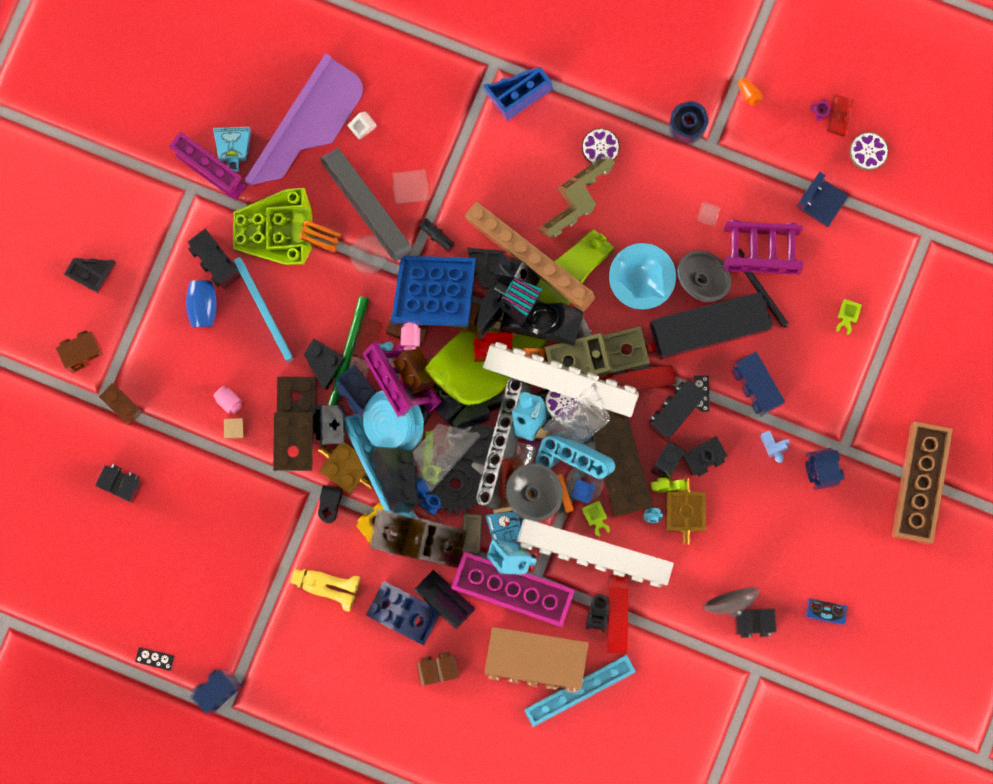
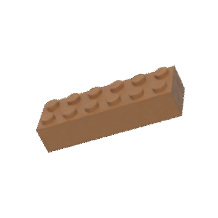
M920 422L910 424L891 537L924 544L933 543L953 429Z

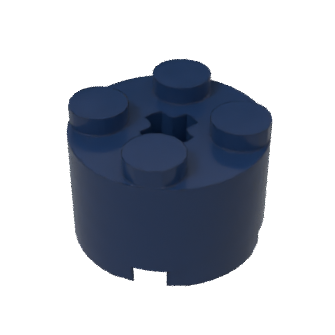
M695 101L678 104L672 111L669 121V130L673 137L682 143L690 144L700 140L705 134L709 122L705 108ZM691 120V124L687 125L686 122Z
M825 448L806 453L805 457L809 456V461L805 462L806 472L810 483L814 482L815 484L814 490L838 486L840 481L844 480V472L840 469L838 463L840 455L837 450L833 451L832 448Z

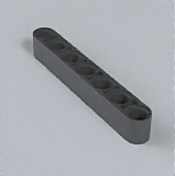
M336 148L321 157V163L389 256L397 262L411 253L412 247L344 154Z
M515 378L508 380L477 493V502L490 509L497 508L501 503L518 440L514 430L513 405L514 403L515 406L518 404L521 393L531 392L529 383Z

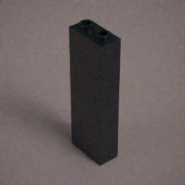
M759 292L652 320L649 326L659 360L768 332L772 329L773 322L766 310V298L762 297V293Z

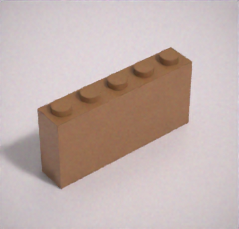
M492 627L484 674L489 675L488 679L500 681V677L508 678L507 682L519 684V680L527 681L529 686L538 687V684H545L547 689L557 690L558 687L566 688V692L577 693V690L582 689L589 643Z

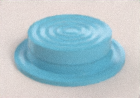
M639 243L630 245L617 254L610 267L609 282L614 295L624 305L633 309L647 310L661 305L669 298L675 287L676 270L671 258L662 249L651 244Z
M383 390L370 398L363 413L365 434L376 448L413 450L422 437L424 423L419 406H413L404 417H397Z

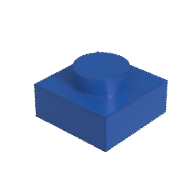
M577 479L571 498L589 504L596 485Z

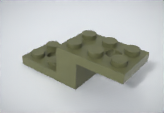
M602 156L557 188L569 207L538 228L542 235L555 238L563 232L561 229L567 225L568 227L578 222L577 218L581 215L586 216L594 210L593 207L597 204L587 191L585 185L590 186L597 181L596 177L600 174L605 175L612 170V166L616 164L612 157Z
M641 326L607 335L599 333L576 339L575 345L560 343L545 347L549 363H551V360L557 361L562 364V367L569 369V367L564 366L563 360L565 357L571 356L574 359V363L570 367L580 369V373L585 375L592 373L600 377L650 364ZM625 344L632 346V352L628 355L622 353V347Z

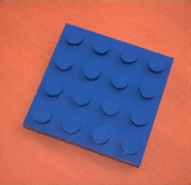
M405 256L401 258L391 318L392 324L414 323L416 325L469 327L477 266L476 258Z

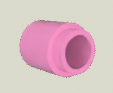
M405 323L401 327L400 346L404 347V350H414L416 347H420L421 328H419V325Z
M222 386L214 394L215 401L228 414H235L242 407V400L229 387Z

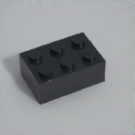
M689 379L685 383L683 381L680 382L674 390V397L669 396L661 406L663 410L661 412L657 410L649 420L651 423L649 428L666 442L706 395Z

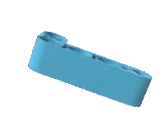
M558 432L542 440L536 457L537 464L548 468L557 465L559 460H562L599 479L604 478L615 470V463L611 458Z

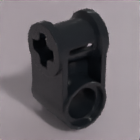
M322 486L318 516L323 522L332 523L336 520L342 498V488ZM329 509L332 515H328V517L326 518L323 515V512H327V510Z
M597 594L592 598L586 629L594 628L605 632L609 606L608 598L605 595ZM599 597L605 600L603 608H596L594 605L595 600Z

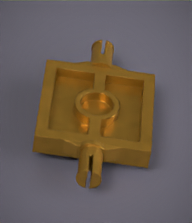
M344 441L343 444H339L332 452L324 445L320 447L323 450L319 449L318 452L327 457L319 472L350 494L361 483L370 490L372 489V483L366 477L367 473L354 448Z
M683 478L684 482L687 480L688 490L667 492V531L682 533V544H686L687 537L688 545L690 544V533L706 531V492L690 490V479Z

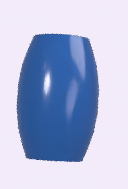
M210 280L190 281L186 294V311L191 327H213L217 311V298L214 286Z

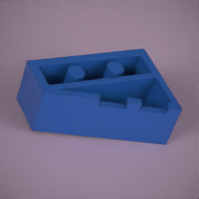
M541 67L519 73L517 76L508 79H500L501 81L483 85L485 94L506 121H509L553 90L550 78Z

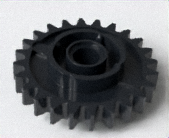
M447 454L445 455V460L439 457V464L432 463L434 467L439 466L442 469L438 477L439 483L433 485L429 482L430 491L426 494H434L439 497L442 503L441 512L448 509V514L450 515L452 510H455L456 515H458L459 510H462L466 514V508L473 510L472 504L479 505L477 493L482 474L471 466L473 462L471 463L456 457L449 458ZM459 479L461 481L460 488H451V481Z

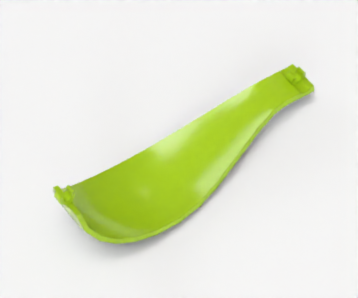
M593 229L554 262L579 282L583 283L591 271L614 252V247L602 233L599 234ZM540 279L537 287L543 290L538 300L546 303L562 302L567 305L570 304L568 300ZM490 329V330L488 331V332H496V333H499V332L494 331V330H492V329ZM461 331L433 357L427 365L426 371L449 395L459 402L467 405L479 404L506 389L508 380L512 377L483 368L485 362H474L473 339L475 333ZM516 335L512 340V350L514 351V348H543L548 340Z

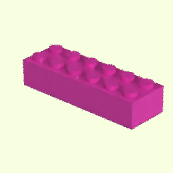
M467 552L463 553L451 588L559 627L563 626L575 591L527 573L501 574L490 560Z

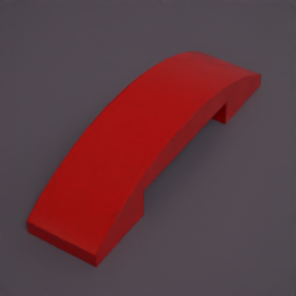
M672 365L632 371L600 379L603 381L610 379L618 382V386L625 387V385L636 388V391L676 384Z
M609 575L608 653H627L628 576Z

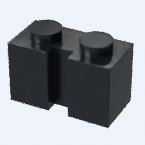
M111 464L110 467L105 465L95 486L133 503L143 483L138 480L140 476L131 472L126 475L121 472L122 468Z
M775 609L742 610L741 615L734 617L735 634H740V638H752L754 633H760V637H772L771 633L776 632Z

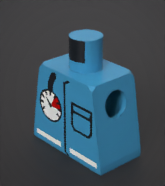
M515 512L486 515L492 539L512 543L517 542L523 518L519 519Z

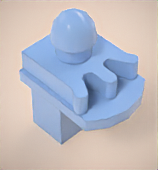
M770 430L762 433L760 437L769 457L775 456L774 459L778 463H782L784 461L782 453L787 451V445L790 443L789 440L785 439L775 443Z

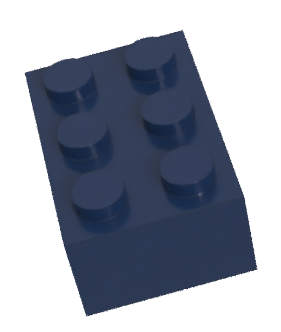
M757 351L735 363L732 374L737 381L740 380L743 387L741 389L746 398L750 397L753 403L751 407L756 415L759 414L762 417L785 403Z
M215 669L207 676L209 680L206 683H199L192 690L194 694L190 697L206 714L215 713L243 686L228 669Z

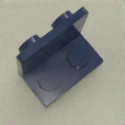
M819 171L796 207L824 226L829 227L847 200L848 195L825 181L826 175Z
M355 364L337 377V391L343 398H348L349 406L355 413L358 411L362 415L364 413L363 407L377 393Z

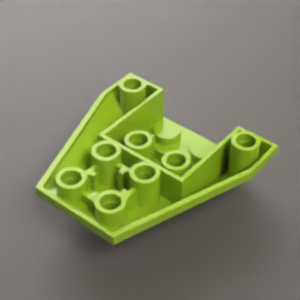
M285 189L233 212V249L285 265L305 264L312 249L311 243L299 239L304 221L312 222V209L305 189ZM305 233V236L312 238V235Z

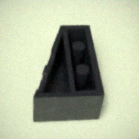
M206 228L187 242L190 245L188 250L193 257L198 256L202 261L199 264L205 272L210 271L213 275L210 279L217 288L221 285L223 289H226L241 277L240 272Z
M377 447L368 457L370 462L373 461L377 478H380L383 486L382 491L390 511L409 513L418 504L413 451Z

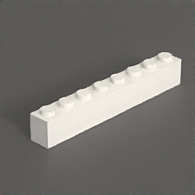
M496 342V344L490 345L483 368L629 417L632 416L639 392H636V388L625 385V387L618 386V382L606 379V381L600 380L598 375L588 373V375L582 374L580 369L574 367L564 368L557 361L551 360V363L543 361L544 358L539 355L533 354L532 357L525 355V351L514 348V351L507 349V345Z
M523 519L517 542L521 543L520 547L532 550V547L540 549V553L550 555L553 552L558 554L560 559L569 561V558L577 560V564L584 566L590 563L595 565V569L606 572V569L614 570L613 574L617 576L631 575L634 581L642 583L643 579L651 581L650 585L661 588L662 585H668L674 564L527 519Z

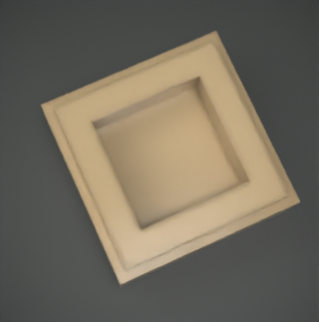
M224 419V438H244V419Z

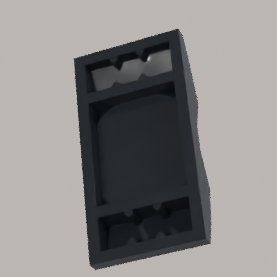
M537 300L523 325L504 312L499 329L503 332L575 345L584 313L562 302L546 303Z

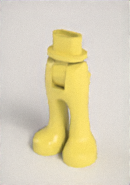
M295 568L290 583L298 585V588H302L311 594L338 601L342 604L343 610L350 612L356 596L327 588V585L357 593L360 577L352 576L350 579H343L320 571H307V569L299 570Z

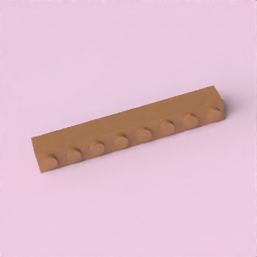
M477 201L464 215L468 223L515 260L523 261L542 281L583 313L594 301L595 295L590 289Z

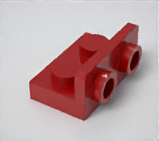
M475 332L473 339L474 362H485L490 345L496 344V342L507 345V349L512 350L513 333L487 332L481 340H478L477 332Z

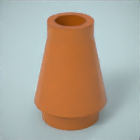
M747 77L742 78L737 83L747 104L754 106L763 99L762 91L752 84Z

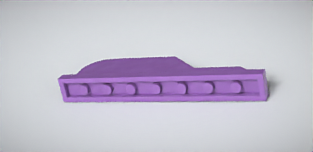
M325 53L244 182L251 186L282 179L300 150L332 144L362 96L363 86L360 78Z

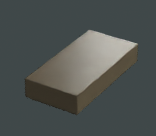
M463 514L462 529L467 530L462 553L480 554L482 515Z

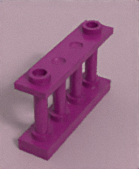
M179 132L169 145V148L177 153L175 155L176 158L234 201L237 200L247 187L240 181L242 179L240 175L182 132Z
M736 219L727 221L724 226V232H731V256L725 259L724 271L800 275L803 269V261L795 259V235H800L803 225H797L792 222L787 224L740 222V220ZM738 232L750 233V257L740 258L738 256ZM757 233L769 234V258L759 259L757 257ZM776 234L788 235V259L778 260L776 258Z
M378 342L372 343L362 355L397 417H404L413 406L422 404L427 412L431 413L441 402L433 386L426 392L417 393L419 397L409 398L405 391L408 389L405 382H400L396 375L400 373L396 366L392 367L388 361V358H397L403 351H406L404 347L400 346L401 342L394 350L383 351Z

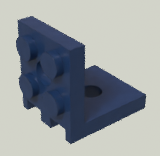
M383 581L366 613V616L423 646L440 615L431 605ZM420 617V621L415 625L416 619Z

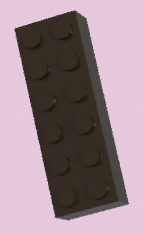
M590 403L585 404L583 409L595 451L611 458L615 463V470L603 478L614 518L652 508V501L628 417Z

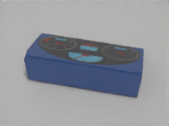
M809 598L805 618L845 625L847 606Z

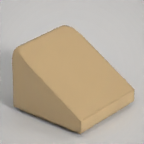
M502 498L500 505L493 509L494 514L513 511L507 498Z

